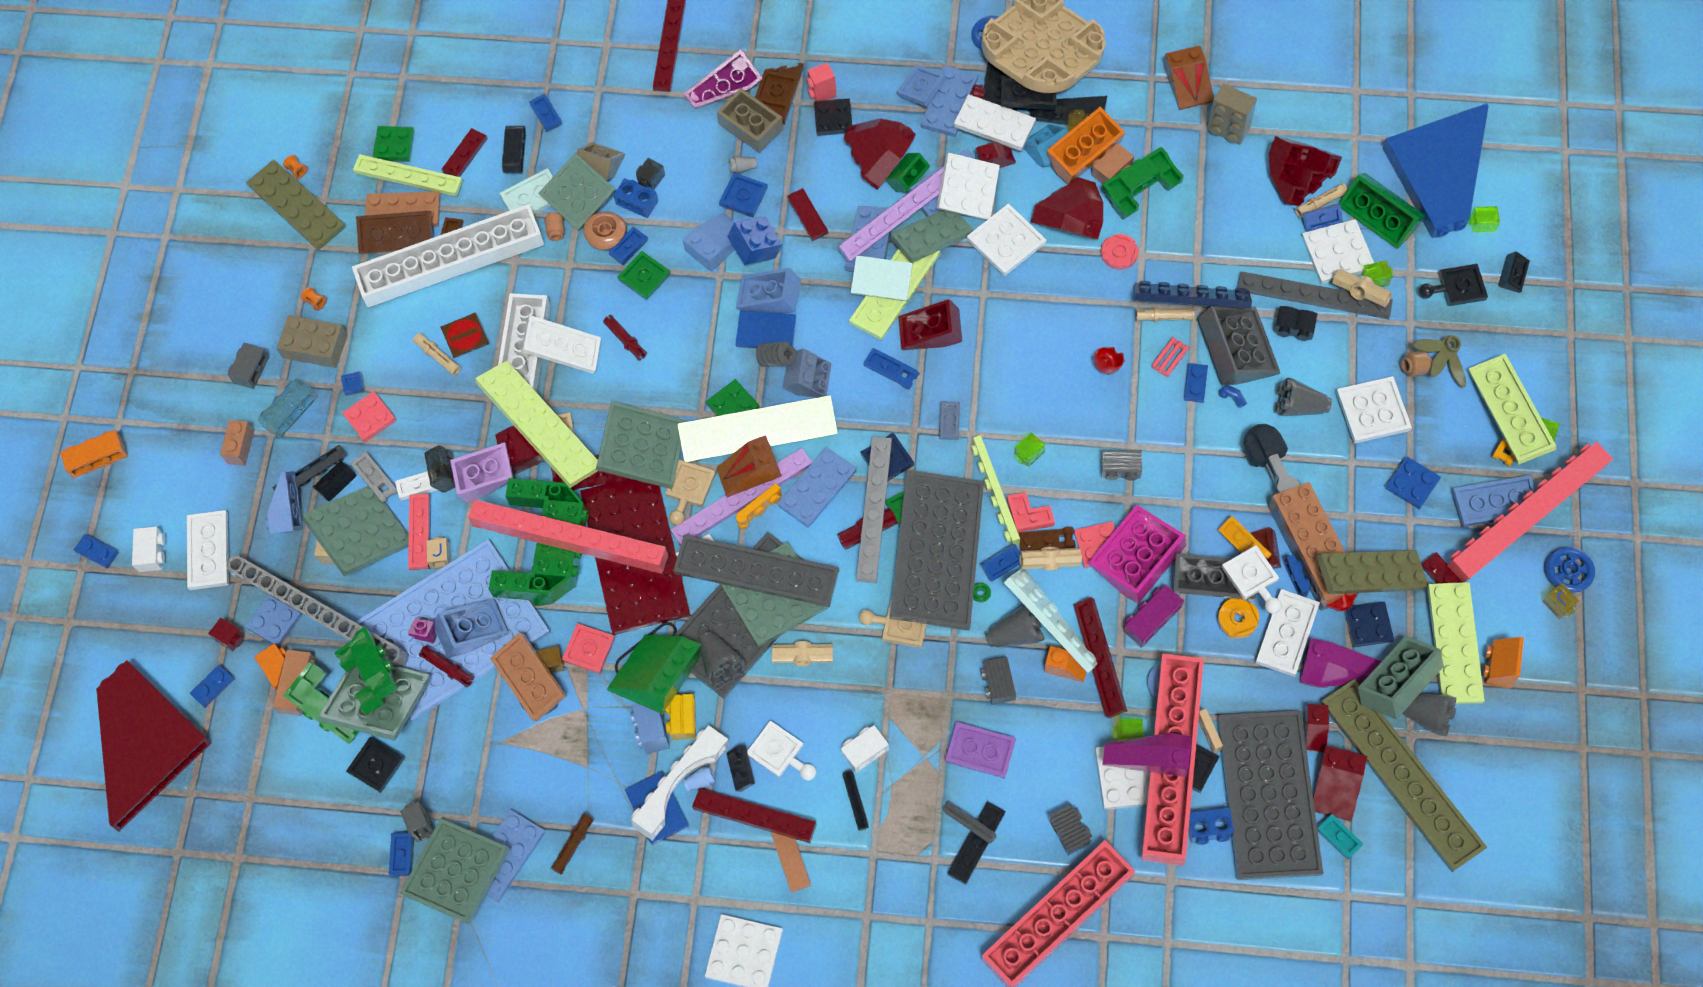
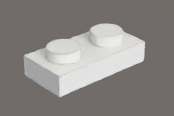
M433 470L395 481L401 501L409 499V495L426 494L439 490Z

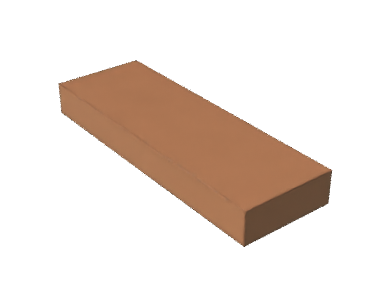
M771 833L791 893L810 887L811 884L796 840Z

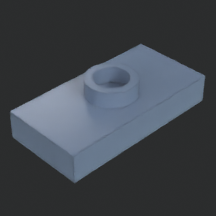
M941 401L939 439L959 440L960 402Z

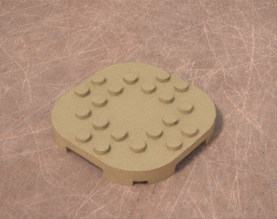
M1014 0V5L996 20L991 18L987 22L983 30L981 45L986 59L1021 85L1037 92L1055 93L1072 87L1100 63L1106 45L1105 32L1094 19L1088 22L1065 7V0Z

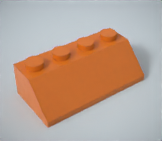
M1099 107L1046 152L1056 173L1069 184L1087 171L1098 158L1101 159L1109 148H1113L1117 143H1120L1126 132Z

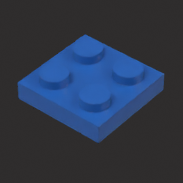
M733 173L719 201V206L754 217L768 189V185Z
M1407 456L1385 489L1420 510L1441 479V476Z

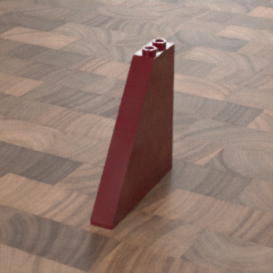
M128 660L118 665L115 671L109 677L103 679L96 688L109 825L118 832L211 744Z

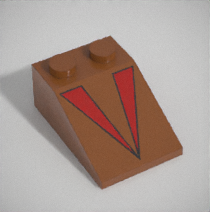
M1201 46L1165 53L1163 66L1179 110L1213 103V90Z
M766 435L746 442L716 468L727 497L782 477Z

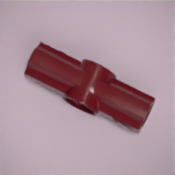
M890 508L884 511L882 532L898 524L895 514ZM863 518L859 519L854 526L837 534L845 550L861 542Z

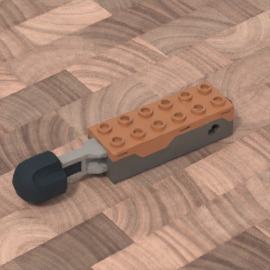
M1266 423L1255 425L1245 434L1243 444L1252 466L1267 467L1276 485L1275 493L1268 508L1291 554H1294L1296 560L1301 562L1302 573L1304 577L1308 578L1311 585L1310 591L1315 601L1320 602V611L1331 608L1343 612L1352 607L1359 593L1329 594L1317 556L1321 553L1346 552L1310 482L1300 485L1297 479L1288 475L1280 460L1288 451V447L1280 432L1275 427Z

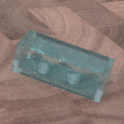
M296 377L287 384L285 390L280 395L274 398L273 403L262 411L258 421L263 428L278 439H281L318 396L311 387Z

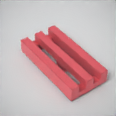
M1173 337L1152 364V368L1169 377L1189 350V346L1183 345V342H1178ZM1175 345V348L1172 350V352L1169 354V356L1166 358L1163 364L1159 367L1158 365L1160 364V362L1163 360V358L1166 356V354L1169 352L1172 346ZM1180 348L1182 351L1168 370L1165 371V367Z

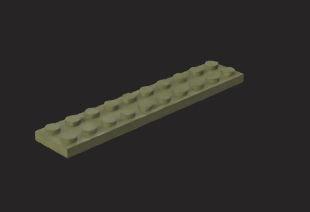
M1353 679L1323 699L1321 704L1329 705V715L1357 751L1367 756L1366 762L1448 868L1454 872L1484 851L1487 846L1384 715L1362 706L1358 691L1360 685Z

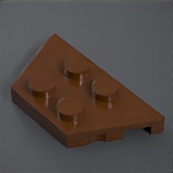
M798 63V66L789 68L786 65L776 69H765L762 75L763 79L760 81L755 96L757 100L779 114L784 125L804 69V63Z

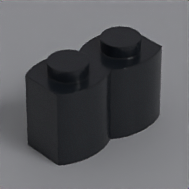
M1279 306L1274 333L1281 337L1294 336L1301 341L1312 340L1318 313L1310 310H1298L1289 306Z

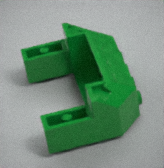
M508 479L505 497L509 505L543 508L541 516L585 527L588 521V510L585 509L584 503L566 483ZM537 543L532 573L492 570L489 591L493 597L531 600L535 606L553 604L576 586V580L579 576V561L582 554Z

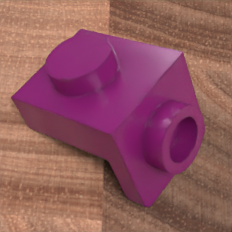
M414 618L408 635L417 640L434 643L436 639L434 622Z

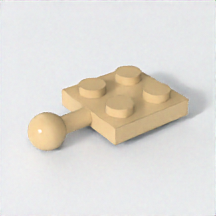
M682 460L678 461L672 489L667 488L665 493L666 497L679 500L676 510L672 511L669 515V521L672 525L677 526L683 523L685 519L683 512L687 503L703 508L716 475L715 470Z
M891 601L887 617L874 615L868 609L860 612L859 621L861 624L870 625L878 623L885 625L882 641L922 648L927 624L889 619Z

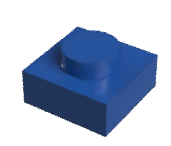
M360 371L341 376L345 395L364 391Z

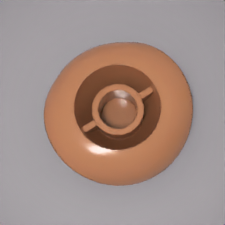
M612 212L593 214L584 224L586 240L592 247L599 250H608L617 245L626 231L625 221L619 215Z

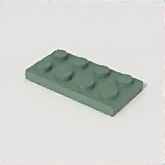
M941 210L891 233L890 238L908 261L913 263L967 238L974 230L960 214Z

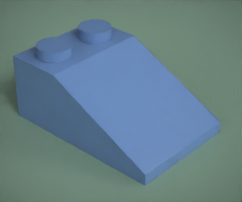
M721 213L695 227L683 239L685 251L712 272L735 251L727 237L734 221L725 213Z
M791 268L744 275L741 277L736 309L771 313L795 312L801 279Z
M295 471L281 472L267 512V518L265 519V526L269 530V534L303 529Z
M494 598L439 612L434 620L436 633L447 658L466 654L508 635V630Z

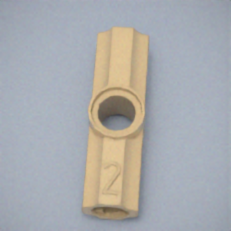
M1339 269L1333 278V285L1349 291L1352 297L1357 300L1365 298L1382 307H1386L1392 297L1391 291L1374 284L1373 280L1368 276L1360 278Z
M1043 547L1041 550L1020 551L1019 562L1021 569L1042 568L1043 570H1058L1059 567L1081 566L1082 555L1079 548L1059 549L1057 547Z
M799 641L795 642L794 645H772V663H793L796 666H809L812 663H833V644H811L810 642Z

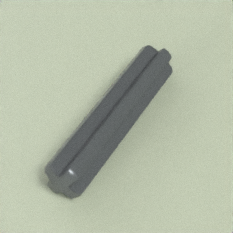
M951 802L944 806L943 811L945 814L986 842L993 843L996 839L995 832Z

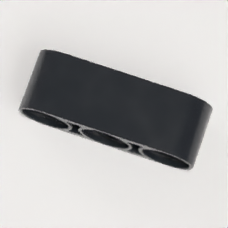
M505 126L502 156L503 173H523L526 142L525 126Z

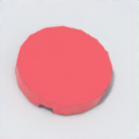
M1115 234L1105 239L1102 244V260L1113 269H1127L1134 265L1138 259L1139 248L1135 240L1130 236Z

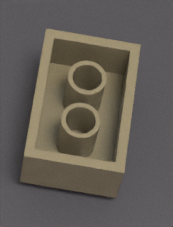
M1223 83L1213 100L1207 131L1213 135L1221 136L1231 143L1241 145L1250 130L1257 98Z
M742 88L717 111L718 124L759 153L783 130L782 117Z
M288 315L277 350L284 359L337 368L348 335L340 324Z

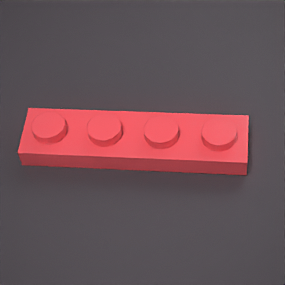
M409 495L408 568L410 571L430 569L427 563V540H430V495Z

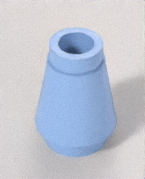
M703 767L684 779L683 782L687 791L712 786V783L716 782L712 769L710 767Z

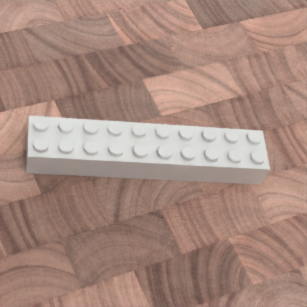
M528 204L352 266L362 298L367 308L538 248L543 246L544 242L531 207Z

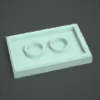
M547 168L500 192L499 195L509 211L529 204L534 215L551 206L538 193L553 176Z
M856 256L851 294L907 301L913 263Z

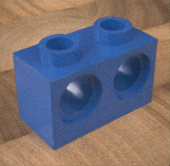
M626 178L622 180L613 195L616 205L645 218L650 216L658 203L657 193L653 188L644 187L635 180H628Z
M1230 808L1190 813L1188 829L1190 843L1196 842L1197 845L1209 843V840L1217 839V842L1229 841L1234 834ZM1217 822H1222V823H1224L1225 826H1226V829H1225V830H1219V829L1216 827V823H1217ZM1202 825L1205 828V832H1197L1195 826Z

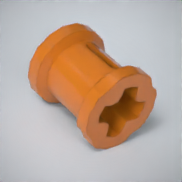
M295 155L288 156L283 162L284 167L290 170L296 179L303 177L307 172V166L301 164Z
M312 287L306 288L301 295L302 301L311 304L316 311L321 310L327 301L324 295H319Z

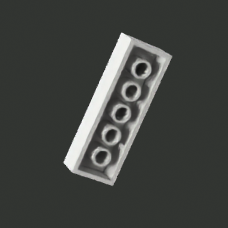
M510 293L498 365L508 361L537 393L543 358L523 353L521 350L527 318L531 315L549 321L551 305L547 295Z

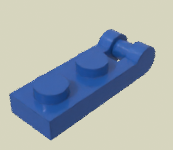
M872 348L863 362L865 367L900 384L907 390H910L913 380L917 379L920 374L916 369L875 348ZM903 372L907 374L906 378L901 376Z

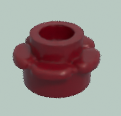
M974 84L970 95L982 99L985 93V89H982L983 85Z

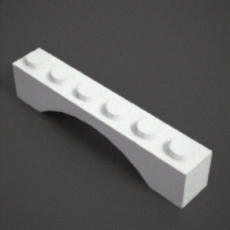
M709 725L705 730L702 729L697 734L694 744L692 746L689 745L684 750V756L681 760L674 762L668 776L661 778L655 792L648 794L642 808H637L631 817L633 828L653 841L665 826L667 803L677 784L695 769L717 762L729 747L728 738Z

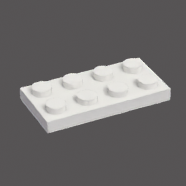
M968 94L954 122V127L1022 151L1036 123V118Z
M529 315L521 352L593 374L596 371L601 337Z
M223 510L187 515V588L189 590L229 585V570L227 569V561L229 559L228 512Z
M1281 589L1277 598L1281 602V610L1271 616L1256 664L1295 677L1320 602Z

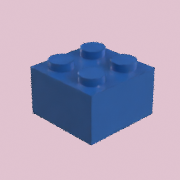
M766 216L734 222L727 236L744 265L775 259L783 245Z

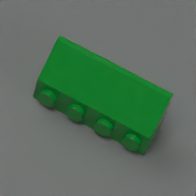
M1367 173L1358 174L1339 202L1341 209L1397 249L1413 234L1425 217L1423 213Z

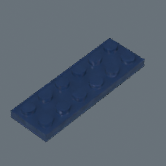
M1140 281L1135 283V300L1251 309L1252 306L1250 291H1247L1245 288L1227 290L1228 288L1223 286H1217L1214 289L1208 288L1206 285L1189 287L1188 284L1180 283L1178 286L1170 285L1167 282L1151 284L1150 281Z

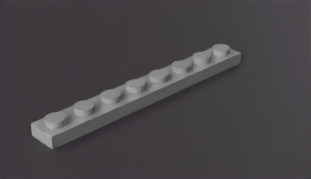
M872 437L857 582L877 584L892 438Z

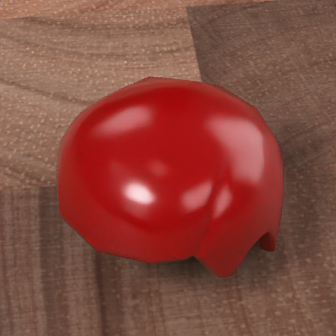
M1115 347L1099 348L1093 356V362L1097 370L1107 375L1116 373L1125 362L1124 354L1122 352L1117 353Z

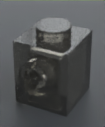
M647 158L636 171L638 183L644 187H651L654 190L665 176L663 165L650 158Z

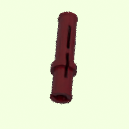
M608 315V317L604 318L603 324L624 344V348L627 351H630L638 361H641L640 356L642 359L646 357L647 352L638 344V340L632 337L613 315Z
M427 645L420 650L419 656L446 673L447 677L451 680L455 679L466 688L473 683L474 676L462 670L460 665L453 664Z

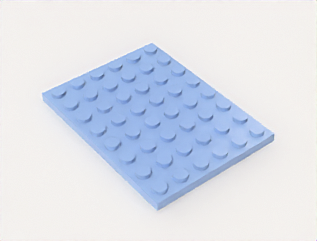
M489 539L355 622L404 650L407 654V660L400 667L430 675L427 687L409 716L412 721L465 688L464 685L455 679L451 680L447 677L446 673L419 656L420 650L425 645L453 664L460 665L462 670L474 676L472 682H475L496 668L490 658L517 634L523 633L531 645L550 634L549 629L529 600L493 597L490 593L489 583L492 570L510 571ZM493 598L508 630V635L466 654L447 658L437 633L434 643L417 640L408 635L414 618L434 622L439 612ZM397 652L393 654L392 660L397 657Z

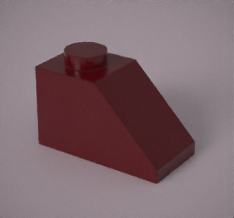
M991 142L975 147V159L1000 165L999 169L1016 164L1011 148Z
M1307 704L1304 710L1306 751L1322 752L1325 746H1327L1329 705Z

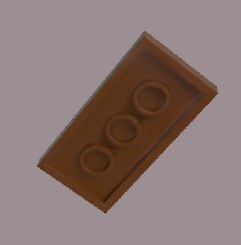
M431 211L356 216L359 254L393 252L433 238Z

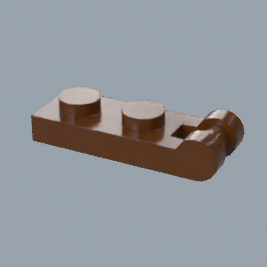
M1073 527L1018 533L1020 537V551L1041 550L1043 547H1057L1059 549L1076 548L1075 540H1073ZM1059 537H1065V541L1059 542Z

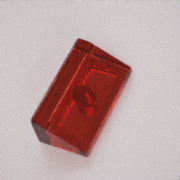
M1268 527L1251 532L1272 553L1269 558H1266L1273 569L1281 568L1275 530Z

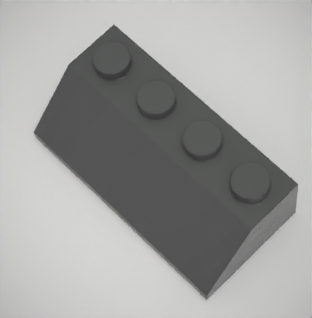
M1176 553L1173 570V593L1243 599L1221 568L1222 564L1231 560L1230 558ZM1256 594L1252 595L1251 597L1247 598L1246 600H1254V601H1255V600H1256Z

